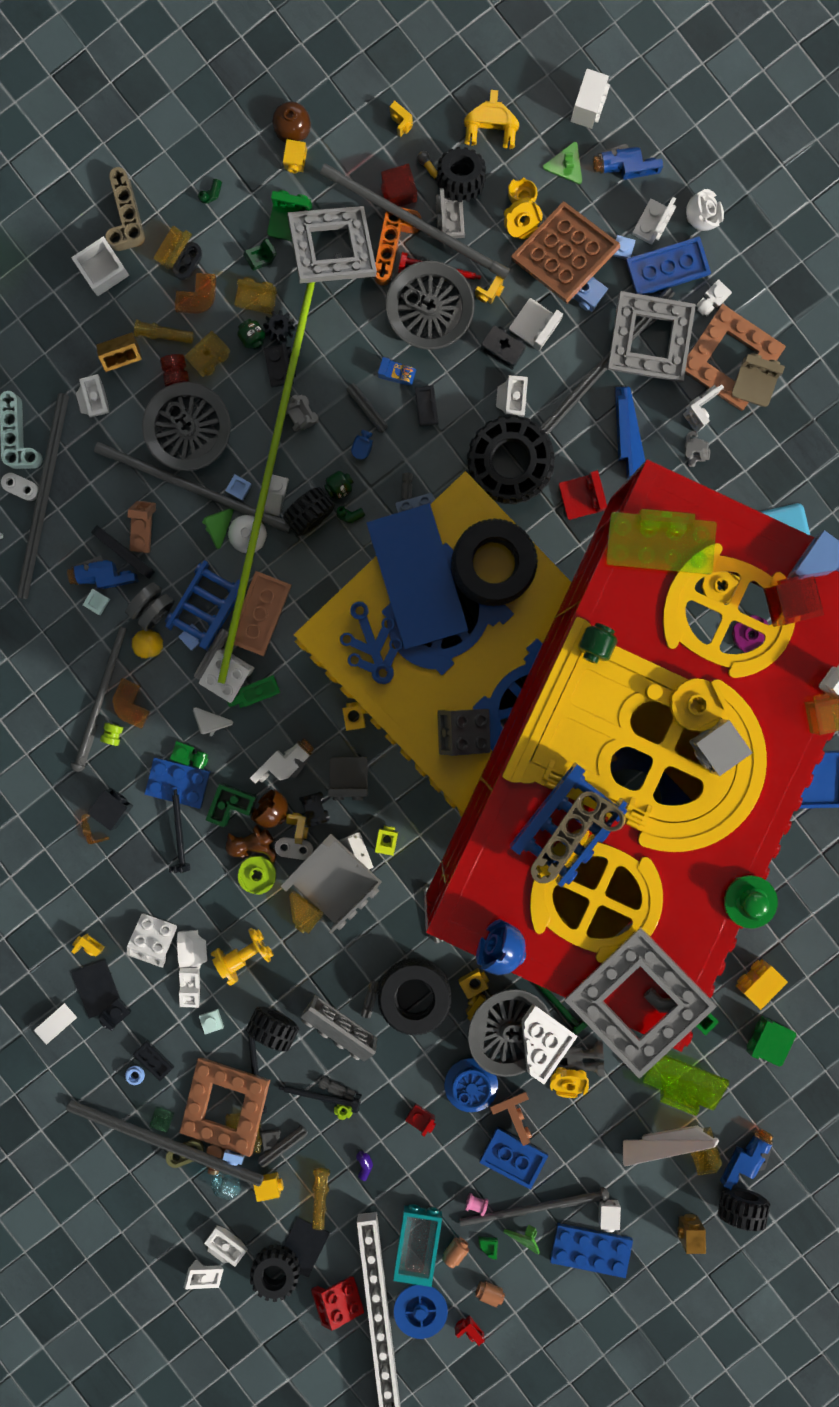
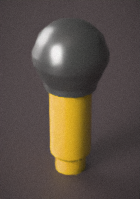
M421 151L417 155V162L423 165L429 174L436 179L437 170L430 161L429 153Z

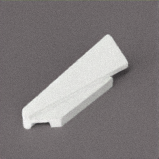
M698 1125L644 1134L642 1140L623 1141V1165L630 1166L714 1148L719 1143V1140L703 1132L704 1129Z

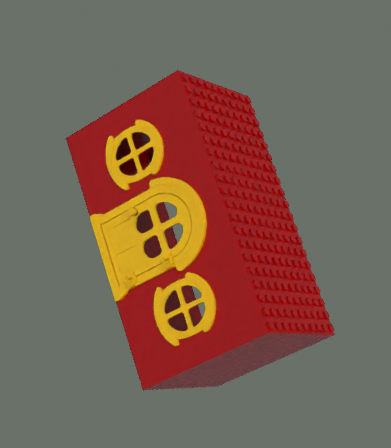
M648 459L610 498L424 897L426 933L476 956L481 937L486 940L490 931L486 930L488 926L499 919L508 922L520 930L526 944V958L524 962L511 973L566 998L641 927L709 998L712 997L715 990V985L713 984L717 975H722L726 966L724 960L728 952L731 953L737 943V938H735L739 928H743L733 922L725 912L724 896L726 890L737 877L754 875L765 880L767 879L770 872L768 866L771 859H775L780 851L781 845L779 842L782 836L786 835L791 828L792 821L790 819L794 811H798L802 804L803 798L801 795L804 789L808 788L812 783L814 774H812L816 764L818 765L822 761L825 754L823 748L826 742L832 739L836 730L833 726L837 718H839V702L819 688V684L832 667L837 668L839 665V571L835 570L828 575L797 580L787 578L815 537ZM723 571L740 577V581L727 605L698 593L695 590L696 583L709 574ZM750 582L763 588L771 600L774 620L770 625H766L738 610V606ZM688 601H694L721 614V621L710 644L702 643L692 632L686 618L685 608ZM732 621L746 625L765 636L764 642L759 647L747 653L727 654L720 650L721 642ZM595 623H600L615 631L614 635L618 642L608 661L599 660L597 664H594L582 658L584 653L580 651L578 644L588 626H595ZM694 678L707 680L717 685L724 696L725 706L720 718L730 720L752 751V754L721 776L714 775L709 769H705L702 765L676 753L675 746L684 728L674 718L663 741L655 744L633 732L630 719L634 710L648 701H656L670 708V696L679 684ZM694 698L691 709H696L700 712L701 705L704 702ZM631 747L652 758V765L642 786L638 790H629L616 783L612 777L611 759L613 754L620 748ZM574 762L585 770L583 774L585 776L584 780L615 804L620 798L628 803L625 807L627 812L625 814L626 822L620 830L611 831L602 843L598 841L592 849L594 851L593 856L604 857L608 862L597 887L589 889L574 881L569 885L567 883L563 885V887L589 900L586 911L576 929L568 927L555 909L552 893L555 886L558 885L556 878L548 883L536 882L531 875V868L537 857L530 851L525 852L524 850L519 855L510 847V843ZM668 766L675 767L700 779L703 785L702 792L698 798L681 805L659 804L654 800L653 794L665 768ZM572 788L566 796L569 798L568 801L574 804L577 798L584 792L578 788L576 790ZM589 796L583 801V807L586 811L591 812L597 806V803ZM555 809L550 815L552 822L559 826L567 813L562 809ZM574 818L571 819L568 823L569 831L573 834L581 831L582 825ZM614 821L611 827L617 826L619 822ZM539 829L533 838L536 839L535 843L544 849L552 835L546 830L541 831ZM589 830L580 841L582 846L592 834ZM557 841L554 843L553 851L556 855L563 856L566 853V846ZM574 852L572 853V855L570 856V858H569L568 861L566 862L565 866H566V865L571 861V859L575 856V853H574ZM548 865L539 866V869L542 871L540 874L542 877L550 876L551 873L548 871ZM618 866H624L629 870L639 885L642 902L638 909H632L605 895L609 882ZM599 906H606L632 919L630 928L615 937L601 939L591 938L587 935L588 927ZM640 966L604 1002L629 1028L645 1034L667 1014L658 1012L643 997L645 992L653 988L662 998H670V996ZM690 1031L673 1048L682 1052L684 1046L687 1047L690 1044L693 1032Z

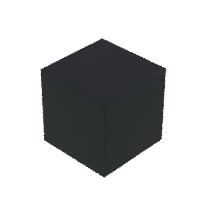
M107 789L103 791L87 814L111 831L119 826L133 805L119 792Z

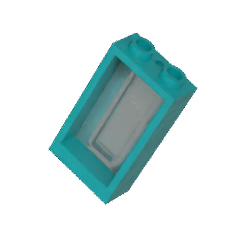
M415 1204L404 1205L393 1281L432 1287L442 1223V1211L434 1207L424 1209Z

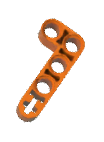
M403 208L404 210L421 219V215L418 211ZM388 211L385 213L375 262L377 274L374 278L376 283L381 286L388 285L391 281L401 232L415 234L419 231V229L400 218L397 221H391L389 218L393 214ZM388 234L395 236L392 240H388L385 237ZM388 252L391 254V257L384 259L382 254ZM384 266L386 274H384L383 277H380Z

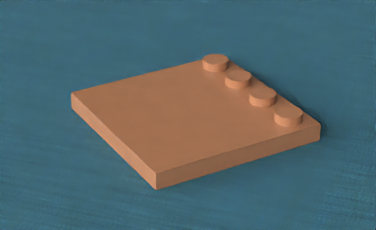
M563 201L514 252L511 258L512 261L564 302L568 303L619 250L620 243Z

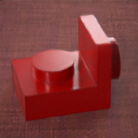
M415 1103L405 1118V1121L421 1131V1135L424 1137L427 1132L431 1133L436 1125L435 1115Z
M470 1315L457 1322L455 1327L457 1338L466 1332L470 1341H475L478 1346L485 1342L484 1332Z

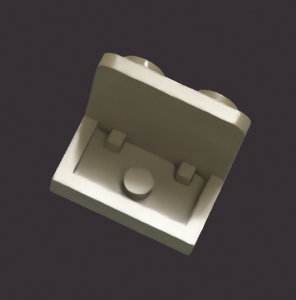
M748 354L742 360L732 390V396L761 407H767L777 379L783 374L785 366L780 365V362L776 360L768 361L762 359V356L758 354Z

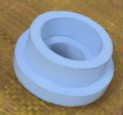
M136 1065L129 1067L125 1073L126 1081L131 1085L140 1084L145 1077L144 1070ZM137 1072L139 1076L135 1078L132 1073Z

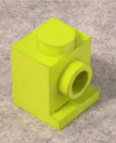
M384 825L383 829L379 828L375 852L394 856L398 836L395 827ZM389 836L391 841L386 843L383 838Z

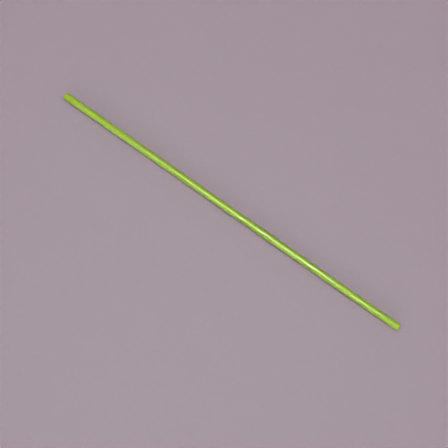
M315 282L307 283L218 677V683L222 684L226 682Z

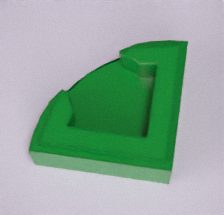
M479 1237V1246L489 1258L497 1260L498 1238Z

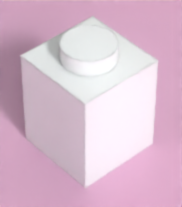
M618 1200L599 1201L598 1223L600 1229L606 1232L620 1230L621 1206Z

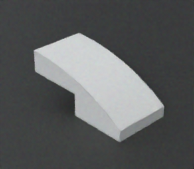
M180 968V1007L199 1008V968Z
M64 1003L40 1024L34 1032L47 1045L77 1017Z

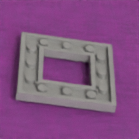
M364 206L288 212V222L300 284L376 276L377 270ZM348 229L353 257L316 260L311 232Z
M620 291L607 370L683 382L696 304ZM636 316L672 322L667 358L630 352Z
M641 927L564 1000L639 1079L717 1007L708 995ZM641 966L677 1004L639 1039L604 1000Z

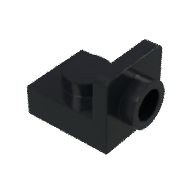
M118 997L101 1012L98 1017L99 1022L105 1029L108 1028L112 1031L118 1023L131 1013V1010Z

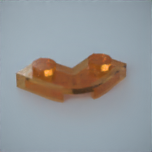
M196 273L195 292L176 291L175 311L179 313H202L207 311L215 300L216 274Z
M122 678L113 697L114 710L121 720L143 729L150 711L133 704L141 686Z

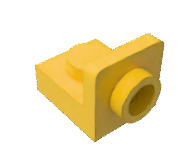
M394 101L390 105V116L396 123H400L397 127V135L401 137L404 133L407 134L411 130L413 119L407 110Z
M85 934L82 937H77L72 944L74 948L71 952L75 954L81 947H84V951L87 954L98 956L105 946L90 935Z

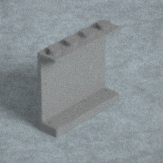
M330 834L280 887L287 891L294 885L335 923L329 931L331 934L336 929L340 931L347 923L345 920L347 918L351 920L357 913L356 909L359 908L361 910L368 903V897L374 898L380 891L378 886L382 881Z

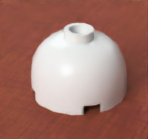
M704 189L695 194L689 200L686 207L688 222L699 231L712 230L718 227L719 223L723 222L724 219L723 206L720 201L717 202L714 198L717 195L709 189Z
M251 515L239 516L229 526V541L236 550L242 553H247L254 522V516ZM262 522L255 552L263 547L267 537L266 528Z

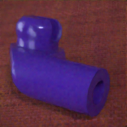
M360 1151L356 1156L357 1161H359L362 1167L358 1178L366 1181L372 1170L373 1162L368 1153Z

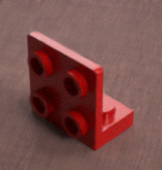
M598 470L590 472L587 476L559 483L568 520L605 511L607 503Z
M352 1276L328 1289L319 1286L311 1289L321 1325L331 1331L364 1313L355 1279Z

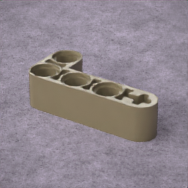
M115 167L110 171L109 177L122 225L109 229L105 236L113 250L122 251L142 245L145 235L131 181L123 168ZM120 177H121V182H122L123 186H120V184H119V182H118ZM129 195L127 200H121L122 196ZM129 213L134 214L131 219H126ZM133 232H139L137 237H130ZM119 236L120 240L116 243H113V238Z
M595 792L582 793L533 863L531 868L533 879L539 883L553 881L593 822L607 831H617L626 822L624 812ZM588 796L594 797L597 801L596 808L591 812L586 811L583 807V801ZM611 811L616 812L620 817L619 824L615 827L609 826L605 821L606 815ZM573 818L578 819L582 824L581 831L577 834L571 833L568 829V823ZM557 841H562L566 845V853L563 856H558L553 851L554 843ZM546 855H548L551 859L558 861L559 864L552 863L548 868V871L551 873L550 876L542 877L540 875L542 871L539 869V866H546L550 861L549 858H546Z

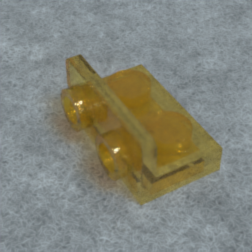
M172 226L153 259L167 269H171L192 234L187 230L182 232L175 226Z
M251 278L238 279L235 307L271 314L274 310L277 296L276 287L269 282L256 283Z

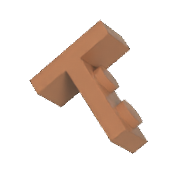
M136 501L128 509V517L131 518L130 551L150 552L152 514L156 511V503Z
M526 1092L490 1107L493 1115L508 1109L523 1146L530 1143L532 1135L528 1126L524 1127L522 1120L525 1118L521 1109H517L515 1105L529 1100Z

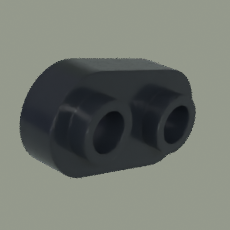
M187 243L173 264V273L180 280L189 279L202 258V250L197 243ZM196 252V255L191 257L190 253ZM186 268L185 273H180V270Z

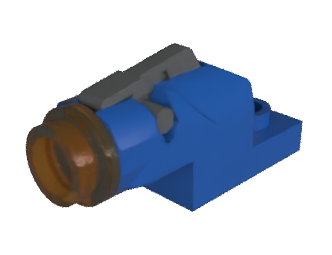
M627 144L607 149L602 153H598L597 156H593L595 173L620 172L621 170L623 180L659 174L663 168L662 159L649 158L643 162L641 149L639 147L629 148Z
M100 556L81 562L67 570L70 584L75 585L95 584L96 582L97 588L106 589L139 582L137 574L131 573V571L120 572V576H118L116 564L112 561L103 560Z
M759 1129L746 1146L747 1150L736 1147L720 1179L724 1187L731 1190L733 1185H736L739 1180V1173L753 1179L758 1171L766 1169L772 1150V1139L774 1137L772 1134Z

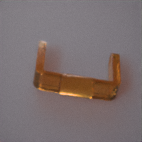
M84 814L82 816L83 825L81 826L88 844L110 840L109 837L92 841L90 826L86 818L90 815Z

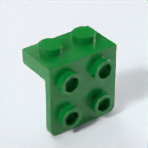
M284 190L273 191L271 196L273 208L267 234L272 238L292 242L288 212L311 211V199L302 194L297 196L290 195Z
M762 1016L756 1024L755 1032L747 1044L746 1051L756 1059L762 1058L780 1067L783 1065L796 1038V1032Z

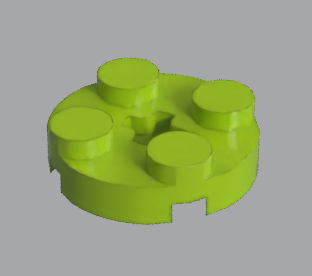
M264 856L249 857L239 868L238 882L246 892L258 895L266 893L276 881V868ZM254 870L262 872L260 880L257 878L253 879Z

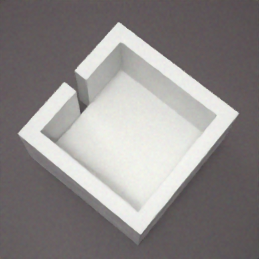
M586 69L571 122L591 129L594 122H599L610 84L607 83L608 75Z
M104 236L71 257L97 296L130 276Z

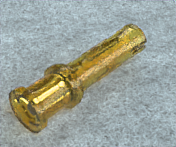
M139 319L135 322V337L145 336L150 337L151 340L162 338L193 344V331L158 326L156 322L152 324L144 323Z
M316 1168L313 1170L315 1182L312 1186V1191L315 1197L312 1228L323 1230L325 1228L326 1194L329 1192L328 1176H330V1170Z

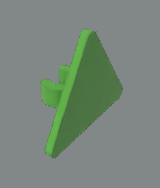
M573 142L544 164L543 169L576 184H581L582 175L577 142Z
M227 509L207 516L202 521L206 525V531L209 532L215 547L218 549L222 546L233 509Z
M528 1225L525 1235L504 1229L503 1232L539 1255L540 1251L534 1239L537 1234L535 1227Z

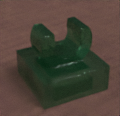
M156 1107L149 1127L167 1133L174 1112Z

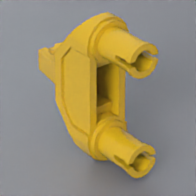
M491 90L490 101H485L464 118V125L466 127L464 143L466 145L470 144V137H472L471 146L476 145L478 128L504 130L503 148H508V141H510L509 149L515 148V135L519 129V122L502 102H497L498 90Z

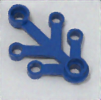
M355 602L351 606L350 612L355 619L359 620L367 643L354 638L351 633H343L340 637V642L345 646H352L371 655L374 664L362 660L361 656L356 653L349 655L348 663L353 667L358 666L371 672L373 679L377 683L387 684L394 676V670L391 666L394 658L403 647V643L399 638H393L389 643L390 649L383 661L380 651L390 630L395 627V621L390 617L384 618L382 620V628L375 640L367 618L369 613L368 606L363 602ZM358 607L364 608L362 615L356 613ZM391 620L392 627L386 628L384 626L385 621ZM345 635L351 637L350 643H344L343 637ZM395 640L400 642L398 649L392 647V642ZM352 656L359 658L357 664L351 663ZM381 669H385L387 671L386 677H381L379 675V671Z

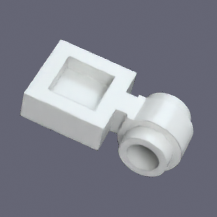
M718 279L704 294L707 300L703 297L696 305L697 311L702 315L708 316L732 292Z

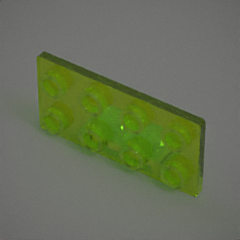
M641 509L638 514L612 512L606 563L615 566L711 574L713 572L717 523L714 521L695 520V514L648 509Z
M664 1055L649 1069L643 1079L645 1084L660 1089L661 1103L697 1116L700 1111L699 1105L715 1110L729 1086V1080L667 1055Z

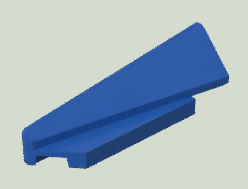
M628 386L615 387L618 461L626 460V476L629 479L645 462V456L631 388Z

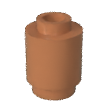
M461 1237L459 1239L454 1238L443 1252V1262L451 1268L458 1266L469 1252L467 1241Z
M480 1281L475 1297L479 1298V1301L497 1307L502 1305L505 1293H503V1288L487 1281Z

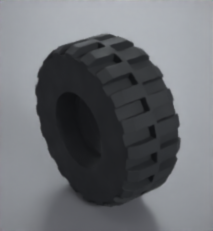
M518 415L499 416L498 419L485 423L486 425L476 432V436L469 445L470 449L467 453L470 476L498 503L518 504L527 502L539 495L545 486L548 485L554 471V450L547 433L539 424L532 422L531 419L518 417ZM507 442L521 444L529 454L527 470L516 478L501 476L493 465L495 451L499 446Z

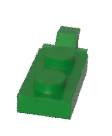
M274 675L240 688L233 702L229 703L227 701L229 707L238 704L240 708L247 707L281 692Z

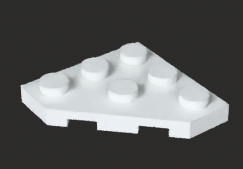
M532 1004L522 1018L527 1072L531 1076L545 1084L578 1036Z

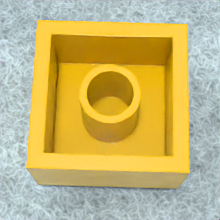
M761 959L753 963L751 970L738 979L736 987L761 1010L788 981L770 964Z

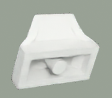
M96 374L79 379L80 387L76 392L81 413L88 414L89 417L109 413V405L100 376Z
M509 375L506 382L498 386L496 407L504 411L505 415L525 416L528 377Z
M198 930L179 931L177 934L179 967L200 969L201 965L207 962L206 940L198 935Z
M220 1226L215 1227L204 1243L208 1246L209 1253L222 1263H230L234 1267L247 1252V1247L238 1237Z

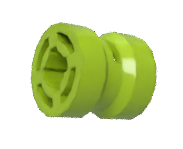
M105 722L103 727L105 731L101 735L100 741L119 746V735L123 732L124 727Z

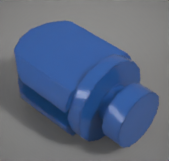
M362 430V436L357 435L351 448L354 457L365 459L369 456L373 445V440H370L369 437H372L373 433Z

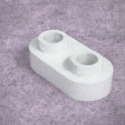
M7 473L2 477L1 485L7 492L27 501H33L37 498L39 487L32 481L14 473ZM13 479V484L9 486L8 481ZM30 487V493L26 494L25 489Z
M282 837L276 842L275 851L281 857L306 860L313 852V846L307 840H303L301 845L295 844L294 838ZM282 844H286L288 846V849L286 851H283L281 849ZM301 847H305L307 849V852L305 854H302L300 852Z

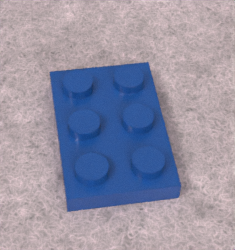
M154 757L144 795L173 802V789H177L180 804L201 809L211 771Z
M497 1127L479 1162L531 1190L548 1158V1153L531 1144L523 1146L520 1138Z

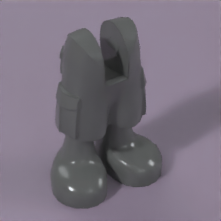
M596 1041L594 1047L588 1050H583L581 1046H571L563 1057L564 1063H559L553 1071L556 1072L557 1068L564 1067L568 1070L592 1071L599 1077H605L604 1060L583 1062V1059L588 1058L604 1059L603 1041Z

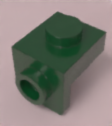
M266 238L261 245L245 250L243 255L254 271L272 264L277 253L274 245Z

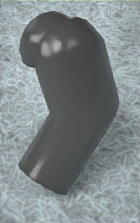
M653 988L648 989L643 996L660 1013H668L677 1004L671 997L662 998Z

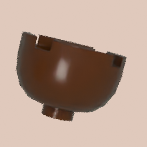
M292 101L282 103L273 114L274 132L283 142L286 143L287 139L303 141L308 136L311 128L310 117L301 104Z
M271 789L258 801L260 806L258 809L254 808L251 814V820L266 828L283 824L288 810L285 797L276 789L274 791Z

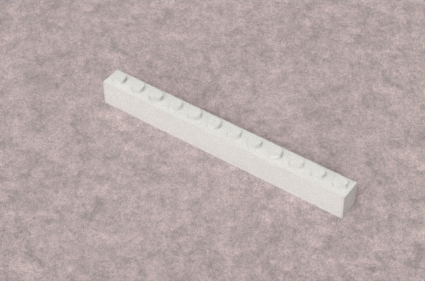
M377 1212L358 1214L357 1228L379 1407H400Z

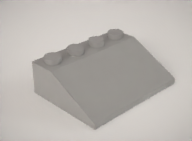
M314 995L301 1015L302 1022L308 1027L312 1028L313 1026L318 1029V1033L324 1038L329 1037L334 1040V1044L338 1048L347 1049L354 1059L366 1061L376 1053L378 1038Z

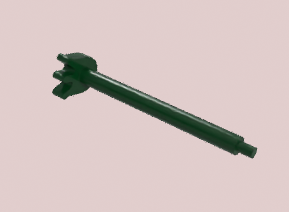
M535 984L573 1026L571 1031L575 1035L588 1026L583 1019L578 1022L550 990Z

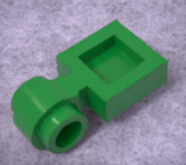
M176 741L170 757L171 760L187 766L190 765L192 760V765L201 769L207 765L209 760L207 753L197 751L196 754H193L196 747Z

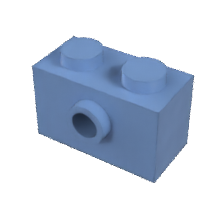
M592 277L572 299L579 302V306L582 309L593 312L606 295L608 288Z

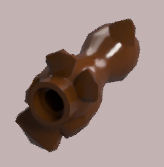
M255 825L253 828L254 833L245 838L235 837L228 833L225 849L230 856L244 858L249 856L246 852L249 850L264 853L272 863H275L276 851L271 848L270 844L274 839L267 829L261 831L259 826Z

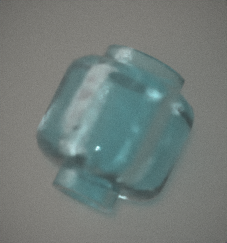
M223 1172L217 1174L211 1183L214 1195L228 1201L238 1196L241 1191L240 1180Z

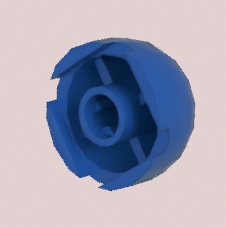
M501 919L495 920L486 929L490 931L487 939L485 940L482 937L480 939L476 961L478 965L482 966V970L496 975L509 974L518 968L526 958L525 939L520 930Z

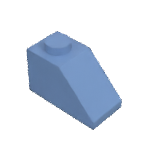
M825 530L816 535L787 578L797 580L828 575L835 570L839 571V540Z

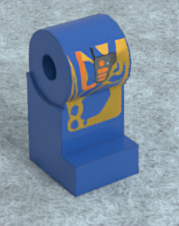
M383 357L378 371V378L411 386L417 370Z

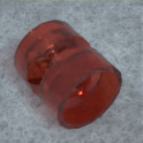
M170 354L160 358L162 371L165 372L163 374L165 387L175 383L190 382L188 371L184 370L186 368V361L183 354Z

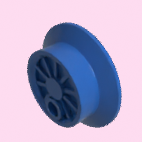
M467 1058L458 1061L449 1069L445 1077L444 1088L448 1100L457 1109L465 1112H478L487 1108L494 1101L498 1091V1080L496 1075L481 1068L474 1058Z
M416 1284L409 1286L399 1294L395 1301L394 1318L396 1324L403 1333L412 1338L424 1339L434 1336L443 1328L447 1320L448 1308L446 1300L434 1287Z

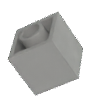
M720 719L714 727L701 732L689 741L695 750L694 754L703 767L709 769L712 774L721 776L752 754V751L730 720Z

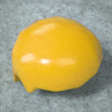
M524 177L518 181L511 180L508 185V197L512 204L524 198H529L533 202L536 201L538 195L537 187L532 181Z
M141 630L132 638L134 654L146 659L158 656L163 648V639L154 630H148L147 632Z

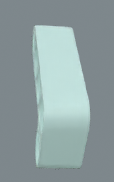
M4 391L0 395L1 459L4 464L13 469L38 468L43 462L42 455L33 448H24L22 400L12 391ZM14 416V423L9 425V418ZM15 435V441L9 444V438ZM15 454L16 460L10 463L9 458ZM31 454H35L33 462L28 461Z

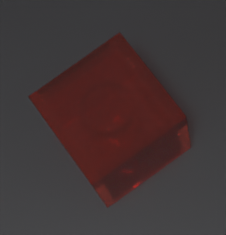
M409 163L381 171V189L385 199L399 207L417 202V189Z
M795 576L777 581L778 585L764 588L773 627L824 615L815 576L803 579Z

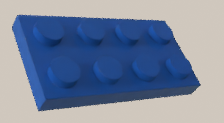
M700 236L626 259L635 294L640 295L654 293L711 274Z
M557 1223L550 1263L626 1278L633 1239L631 1237Z

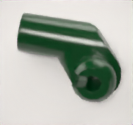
M213 179L211 189L200 191L198 199L204 204L218 199L222 181Z
M341 506L336 510L337 517L347 523H353L365 516L362 508L352 512Z

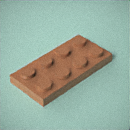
M255 571L243 602L234 645L262 656L265 655L292 587L291 584Z

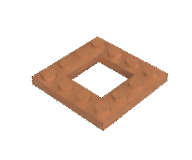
M722 304L688 354L685 374L708 389L714 385L719 387L722 384L724 388L717 395L743 411L749 402L732 396L735 381L707 363L708 359L726 332L758 353V355L762 356V359L768 361H777L786 346Z
M202 1057L198 1058L180 1133L250 1157L253 1153L270 1080ZM213 1084L245 1094L237 1129L204 1119Z

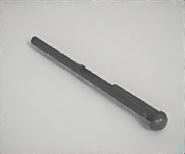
M121 626L119 627L75 763L71 762L70 764L71 768L76 772L84 770L98 725L95 724L105 692H108V685L127 628Z
M600 1187L601 1191L485 1213L484 1216L475 1215L460 1218V1225L466 1226L517 1215L523 1216L528 1213L558 1207L566 1208L601 1200L606 1202L609 1198V1192L606 1188Z

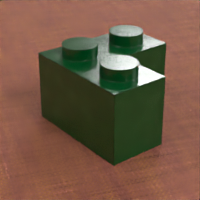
M220 783L206 821L225 827L232 810L249 816L253 811L258 796Z

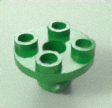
M746 875L734 879L724 896L726 914L733 922L744 928L753 929L764 926L774 917L778 906V898L773 886L765 879L754 875Z

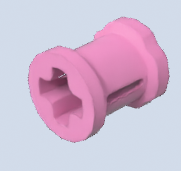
M469 1193L465 1210L468 1211L470 1209L484 1216L489 1200L487 1198L484 1200L477 1198L472 1193Z

